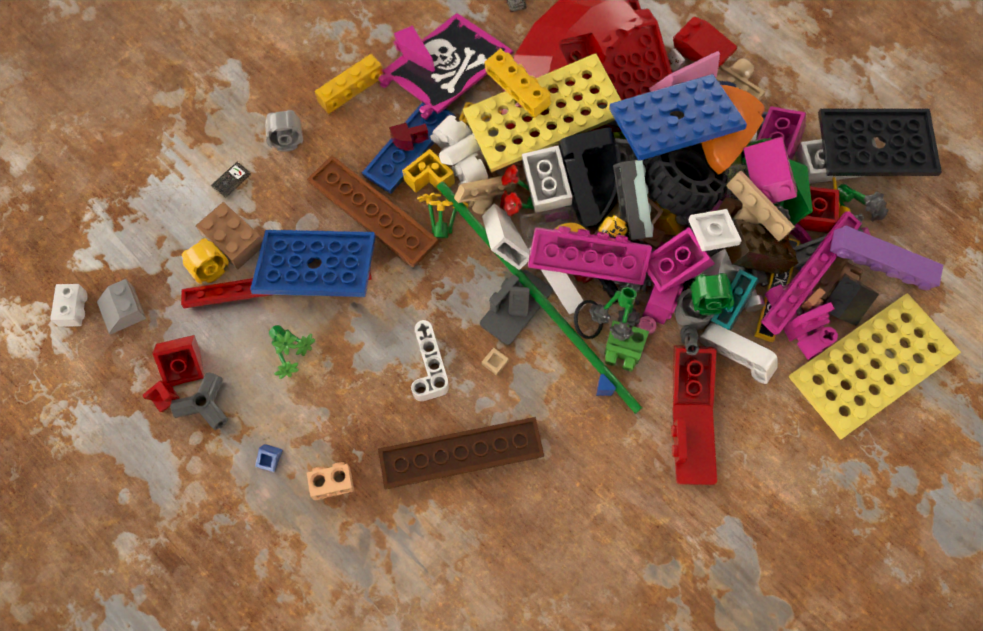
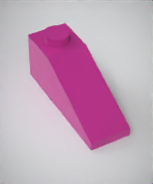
M413 26L394 33V46L397 51L400 50L403 57L431 72L435 71L433 59Z

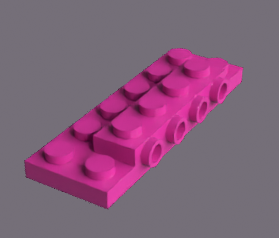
M559 226V229L553 228V230L535 227L528 261L529 268L639 285L644 284L652 251L650 245L631 243L628 237L617 235L616 238H611L609 234L604 232H597V235H592L590 231L585 229H578V232L570 231L571 228L566 226Z

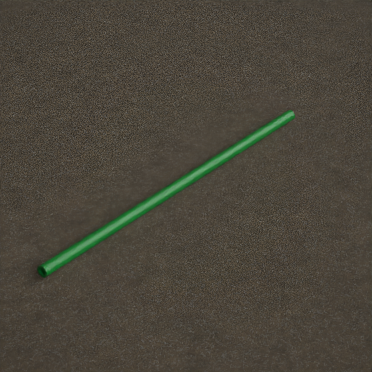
M444 181L440 182L437 185L438 190L448 201L453 203L452 206L491 249L486 229L463 203H458L454 199L455 194ZM495 253L509 271L519 278V282L523 287L529 288L530 295L600 375L604 374L616 387L615 392L635 414L639 412L643 407L526 274Z

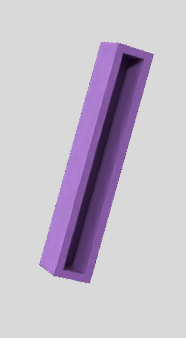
M843 226L834 230L830 252L837 254L838 257L851 259L855 264L866 265L873 271L886 273L888 277L899 278L902 282L914 284L921 290H930L940 286L943 264L849 226Z

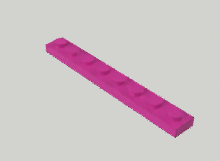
M850 211L843 213L762 319L761 323L774 335L781 332L837 258V254L830 252L834 230L843 226H849L858 230L862 223Z

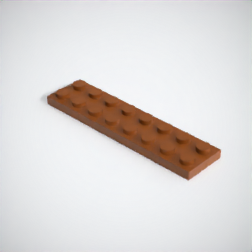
M333 155L307 178L308 183L367 231L375 232L378 240L413 268L439 243L435 236Z

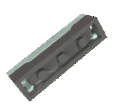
M642 160L620 162L613 165L620 217L626 222L625 226L627 227V232L624 236L628 237V240L653 237L654 227L650 220L651 206L648 203V186L645 184L644 177L646 170Z

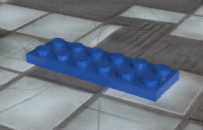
M422 102L405 123H407L408 128L426 124L429 139L422 143H414V150L410 151L396 147L392 139H390L363 170V177L392 194L404 180L402 170L430 149L434 144L430 137L433 131L447 116H455V114L447 109H444L439 114L433 110L430 117L424 119L419 111L422 106L426 105Z

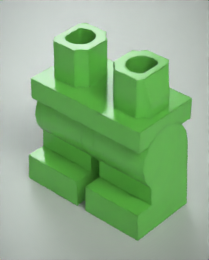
M613 320L611 327L614 324H620V322ZM632 326L634 334L624 341L615 339L611 334L612 331H610L604 352L606 354L605 364L615 366L616 360L619 358L625 360L622 369L632 372L640 360L649 331Z

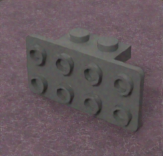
M522 270L548 299L553 293V288L528 270ZM514 274L510 279L506 278L499 292L493 293L490 297V310L480 321V326L505 345H510L541 308L529 293L528 315H509L510 287H523L519 282V278Z

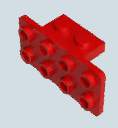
M674 405L672 409L673 425H671V437H674L672 457H675L676 483L680 485H715L717 483V466L712 406Z

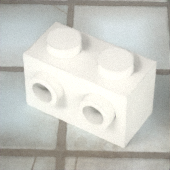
M56 284L50 320L58 327L81 326L82 320L85 318L84 305L88 298L86 290L79 284Z

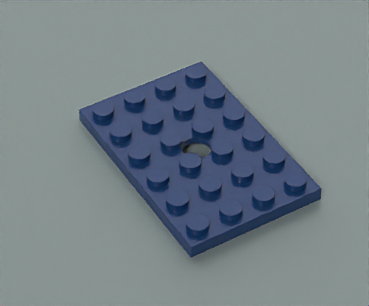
M713 74L609 104L610 112L639 161L746 129L747 126L746 121ZM680 111L684 114V117L678 119L676 116H670V113Z
M265 230L250 290L252 294L366 297L376 238L375 232ZM314 259L321 260L322 264L318 268L312 269L308 267V264L312 263Z

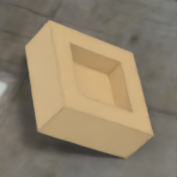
M493 347L482 361V365L497 376L509 362V358Z

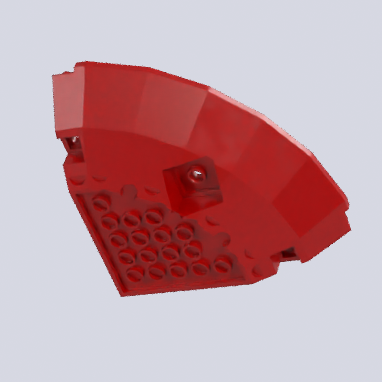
M558 0L532 25L513 56L514 61L517 64H521L527 74L538 78L576 62L572 57L573 55L579 61L596 53L621 100L651 92L649 88L672 73L658 21L649 8L641 9L639 0ZM584 74L582 77L584 79H590L592 76L590 74ZM567 81L565 84L567 86H573L575 85V82ZM551 88L549 89V92L557 93L558 89ZM592 88L590 92L592 94L599 93V90L597 88ZM576 95L573 97V99L575 101H580L583 99V97L580 95ZM518 102L515 104L516 107H522ZM559 102L556 104V106L558 108H564L566 104L563 102ZM501 109L502 115L508 113L507 109ZM545 109L541 115H547L549 111ZM589 110L581 111L583 116H588L591 113ZM526 116L522 120L530 122L532 117ZM572 117L564 119L566 123H571L574 120ZM509 123L506 125V128L513 129L516 125ZM549 124L547 126V129L554 130L557 128L555 124ZM603 125L591 130L594 131L610 127L612 128L613 132H622L620 127L610 125ZM538 131L530 133L531 137H538L540 135ZM521 138L513 140V143L517 145L523 142Z

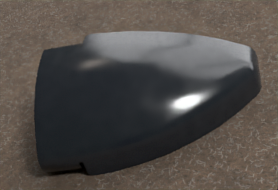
M610 127L568 136L559 141V149L572 194V206L579 224L585 229L599 224L610 207L617 191L613 165L621 162L619 145H616L613 130Z

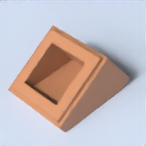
M726 197L718 210L727 209L731 219H733L743 207V204L738 200Z

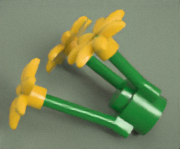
M434 192L429 195L423 194V196H419L417 200L419 202L426 201L429 207L434 236L436 238H449V234H452L457 210L452 207L453 212L449 226H447L446 222H443L444 206H450L453 203L447 199L442 202L439 201L438 197L441 195ZM462 202L468 208V203ZM432 205H437V210L439 211V222L436 223Z

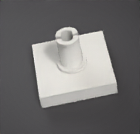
M727 209L690 215L689 222L702 252L740 244L741 238Z

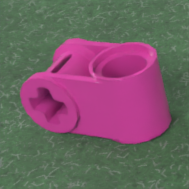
M825 327L803 338L797 345L807 360H811L832 346L837 340L838 334L834 328Z

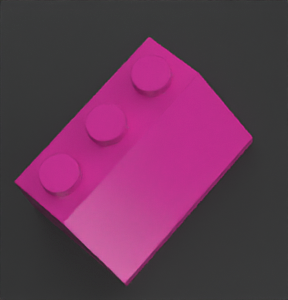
M770 106L757 140L783 137L788 158L793 160L806 127V112Z

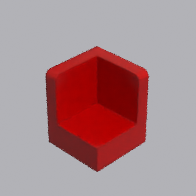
M164 381L157 382L142 395L144 399L151 400L159 412L167 410L171 406L172 400L180 399L172 385Z

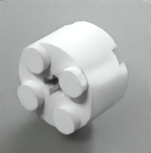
M447 116L430 136L432 141L442 149L441 151L472 134L469 127L462 120L460 122L454 120L455 116Z
M473 153L452 166L454 175L459 177V186L463 183L488 179L482 160L476 159L477 153Z

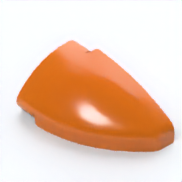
M728 85L721 86L746 121L747 126L744 130L701 142L708 164L718 175L731 166L744 150L743 148L748 145L764 120L762 115L765 108L762 102L752 94Z

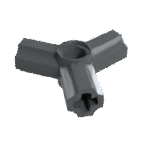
M210 372L206 373L197 393L190 397L171 401L173 417L179 418L200 413L214 430L221 429L229 419L214 403L223 378ZM207 400L205 405L199 406L201 401Z

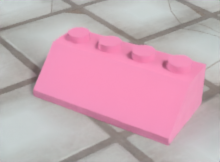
M719 51L671 73L649 88L652 92L711 74L716 78L720 58Z

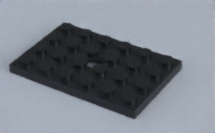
M820 108L818 117L827 176H939L942 173L930 109ZM879 138L881 142L885 143V147L876 148L872 145L871 140Z

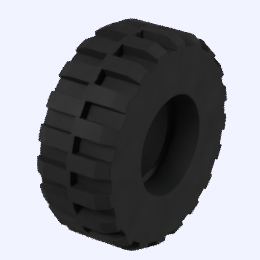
M700 143L643 160L646 170L644 175L645 184L648 186V193L663 209L669 210L672 214H678L681 217L687 218L690 215L710 212L726 192L727 175H725V171L718 175L710 167Z

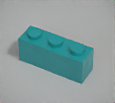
M740 269L731 284L734 299L733 307L727 310V307L721 309L722 313L715 314L711 321L731 331L759 282L758 278Z

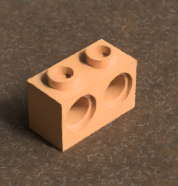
M344 462L335 463L332 467L326 469L324 467H316L312 469V472L307 473L310 496L314 501L354 492L351 468L348 464H344ZM339 474H345V479L342 482H336V477ZM325 478L324 485L316 487L317 480Z

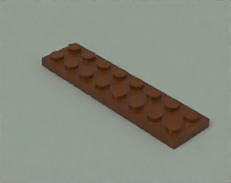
M536 417L378 448L385 490L544 457Z

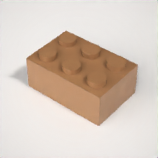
M224 202L195 225L200 234L208 241H212L237 269L242 267L261 249L263 241L261 236Z

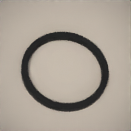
M585 300L575 310L574 326L581 337L593 339L600 334L603 323L599 324L597 331L591 336L582 333L578 325V314L581 307L586 303L598 305L595 301Z

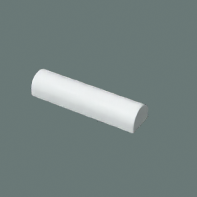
M493 130L489 133V135L494 137L497 136L499 132ZM471 134L441 151L439 158L443 164L454 165L479 151L480 147L474 135Z

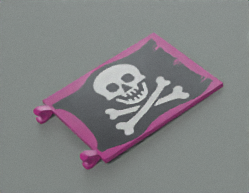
M456 13L422 39L423 44L433 59L435 71L431 72L402 55L383 70L384 74L379 76L378 80L383 88H386L393 80L426 104L419 111L422 113L421 117L427 119L433 110L439 114L488 73H486L484 62L500 48L510 55L513 54V50Z

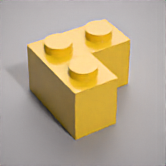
M431 149L402 170L404 181L416 193L429 182L437 190V185L442 181L448 187L455 183L454 172L446 164L441 163L440 158Z

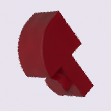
M407 123L389 127L394 145L402 150H414V143H422L429 139L426 124L408 128Z

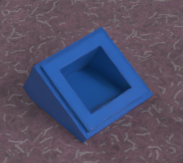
M267 444L262 445L258 450L255 467L275 472L283 449Z

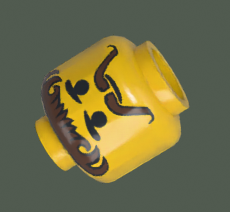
M615 215L606 217L598 232L607 233L611 238H616L617 235L624 236L627 232L626 222Z

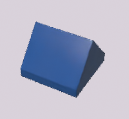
M601 374L596 396H612L616 387L604 374Z

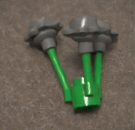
M841 184L837 187L839 190L840 206H845L843 202L848 203L854 198L867 206L866 211L872 213V222L883 220L889 210L886 208L887 203L883 199L884 194L876 191L874 194L864 195L846 184ZM854 215L862 223V220H864L863 215Z
M625 287L621 291H616L613 298L606 305L592 304L589 310L592 320L599 324H607L611 318L608 313L609 307L618 299L619 305L623 307V311L621 310L618 313L620 324H614V326L610 327V331H612L611 334L615 339L620 341L629 339L634 334L630 327H635V324L640 323V313L636 312V309L633 308L637 292L630 287Z

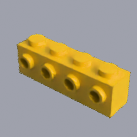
M500 48L484 62L486 73L534 119L551 105L549 90L545 87L542 88L538 84L537 79L527 74L525 68L521 64H517L508 52L505 53Z
M372 54L368 55L315 90L318 103L330 114L379 81L378 77L383 75L382 65Z

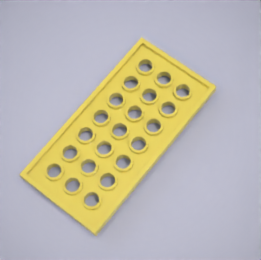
M596 53L536 78L542 88L545 87L548 90L551 88L558 89L557 93H550L551 105L546 108L549 111L547 115L539 114L534 119L523 107H516L517 101L506 91L463 109L465 118L491 172L522 160V154L553 147L558 145L559 141L565 137L591 131L615 120L609 110V104L621 101ZM584 74H590L592 77L590 79H584L582 76ZM567 81H574L575 85L567 86L565 83ZM592 88H597L599 90V93L592 94L590 90ZM576 95H580L583 97V99L580 101H575L573 97ZM559 102H563L566 104V106L564 108H558L556 104ZM599 103H605L607 104V107L601 109L597 105ZM501 109L508 110V113L504 115L499 114L498 112ZM589 110L591 113L588 116H583L581 111ZM484 116H490L491 120L488 122L482 121V118ZM526 116L532 117L530 122H524L522 119ZM572 117L574 120L571 123H566L564 119ZM513 123L516 126L513 129H507L506 125ZM549 124H555L557 128L554 130L547 129V126ZM493 130L499 132L498 135L494 137L490 136L489 133ZM538 131L540 135L538 137H531L530 133ZM521 138L523 142L517 145L513 143V140ZM499 145L506 147L502 152L496 150Z
M907 293L788 377L841 440L959 355L961 351ZM901 315L907 316L909 323L903 322ZM886 325L893 326L895 333H890L886 329ZM914 330H919L923 335L922 338L917 337L914 334ZM872 335L878 336L881 342L875 343L872 340ZM900 340L906 341L908 348H903L900 345ZM857 345L864 346L866 349V353H860L857 349ZM927 346H934L936 353L930 352ZM885 350H890L894 354V358H888ZM913 355H918L922 362L916 363ZM842 356H849L852 361L851 364L845 363ZM870 361L878 362L879 369L873 368ZM828 366L835 367L837 374H831L828 371ZM898 366L906 367L907 374L901 373ZM856 371L863 372L865 378L859 379L856 376ZM813 376H818L819 378H821L822 384H815L813 382ZM884 376L891 377L893 383L887 384L884 381ZM841 381H846L850 385V389H843ZM869 386H874L878 390V395L871 394ZM826 392H832L835 400L827 399ZM854 397H860L863 400V406L857 405L854 402ZM840 407H843L848 411L847 417H844L839 413Z

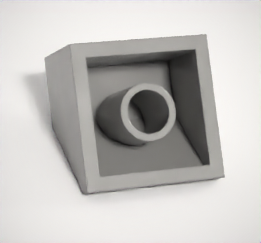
M127 279L108 286L97 301L110 335L146 319L136 291Z

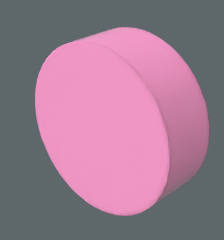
M649 316L641 317L639 319L640 323L636 327L649 331L648 336H651L656 329L655 320Z

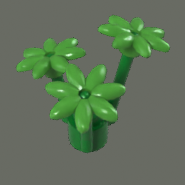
M275 325L269 330V336L272 338L271 343L275 347L276 354H278L282 365L278 366L279 371L275 372L274 375L279 376V379L284 378L286 375L292 377V373L299 371L296 368L298 363L292 365L290 361L286 363L282 351L284 350V353L288 355L289 348H299L296 355L301 354L305 356L307 350H312L310 345L315 342V339H312L311 333L307 338L302 336L299 339L288 329L284 330L282 326Z

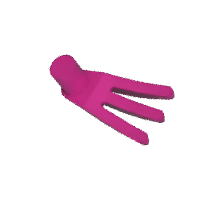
M799 224L794 225L795 228L790 234L800 241L801 244L812 241L803 227Z

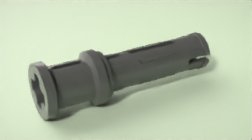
M686 325L680 331L681 341L685 345L686 352L689 355H695L699 351L697 345L699 340L698 332L695 327Z

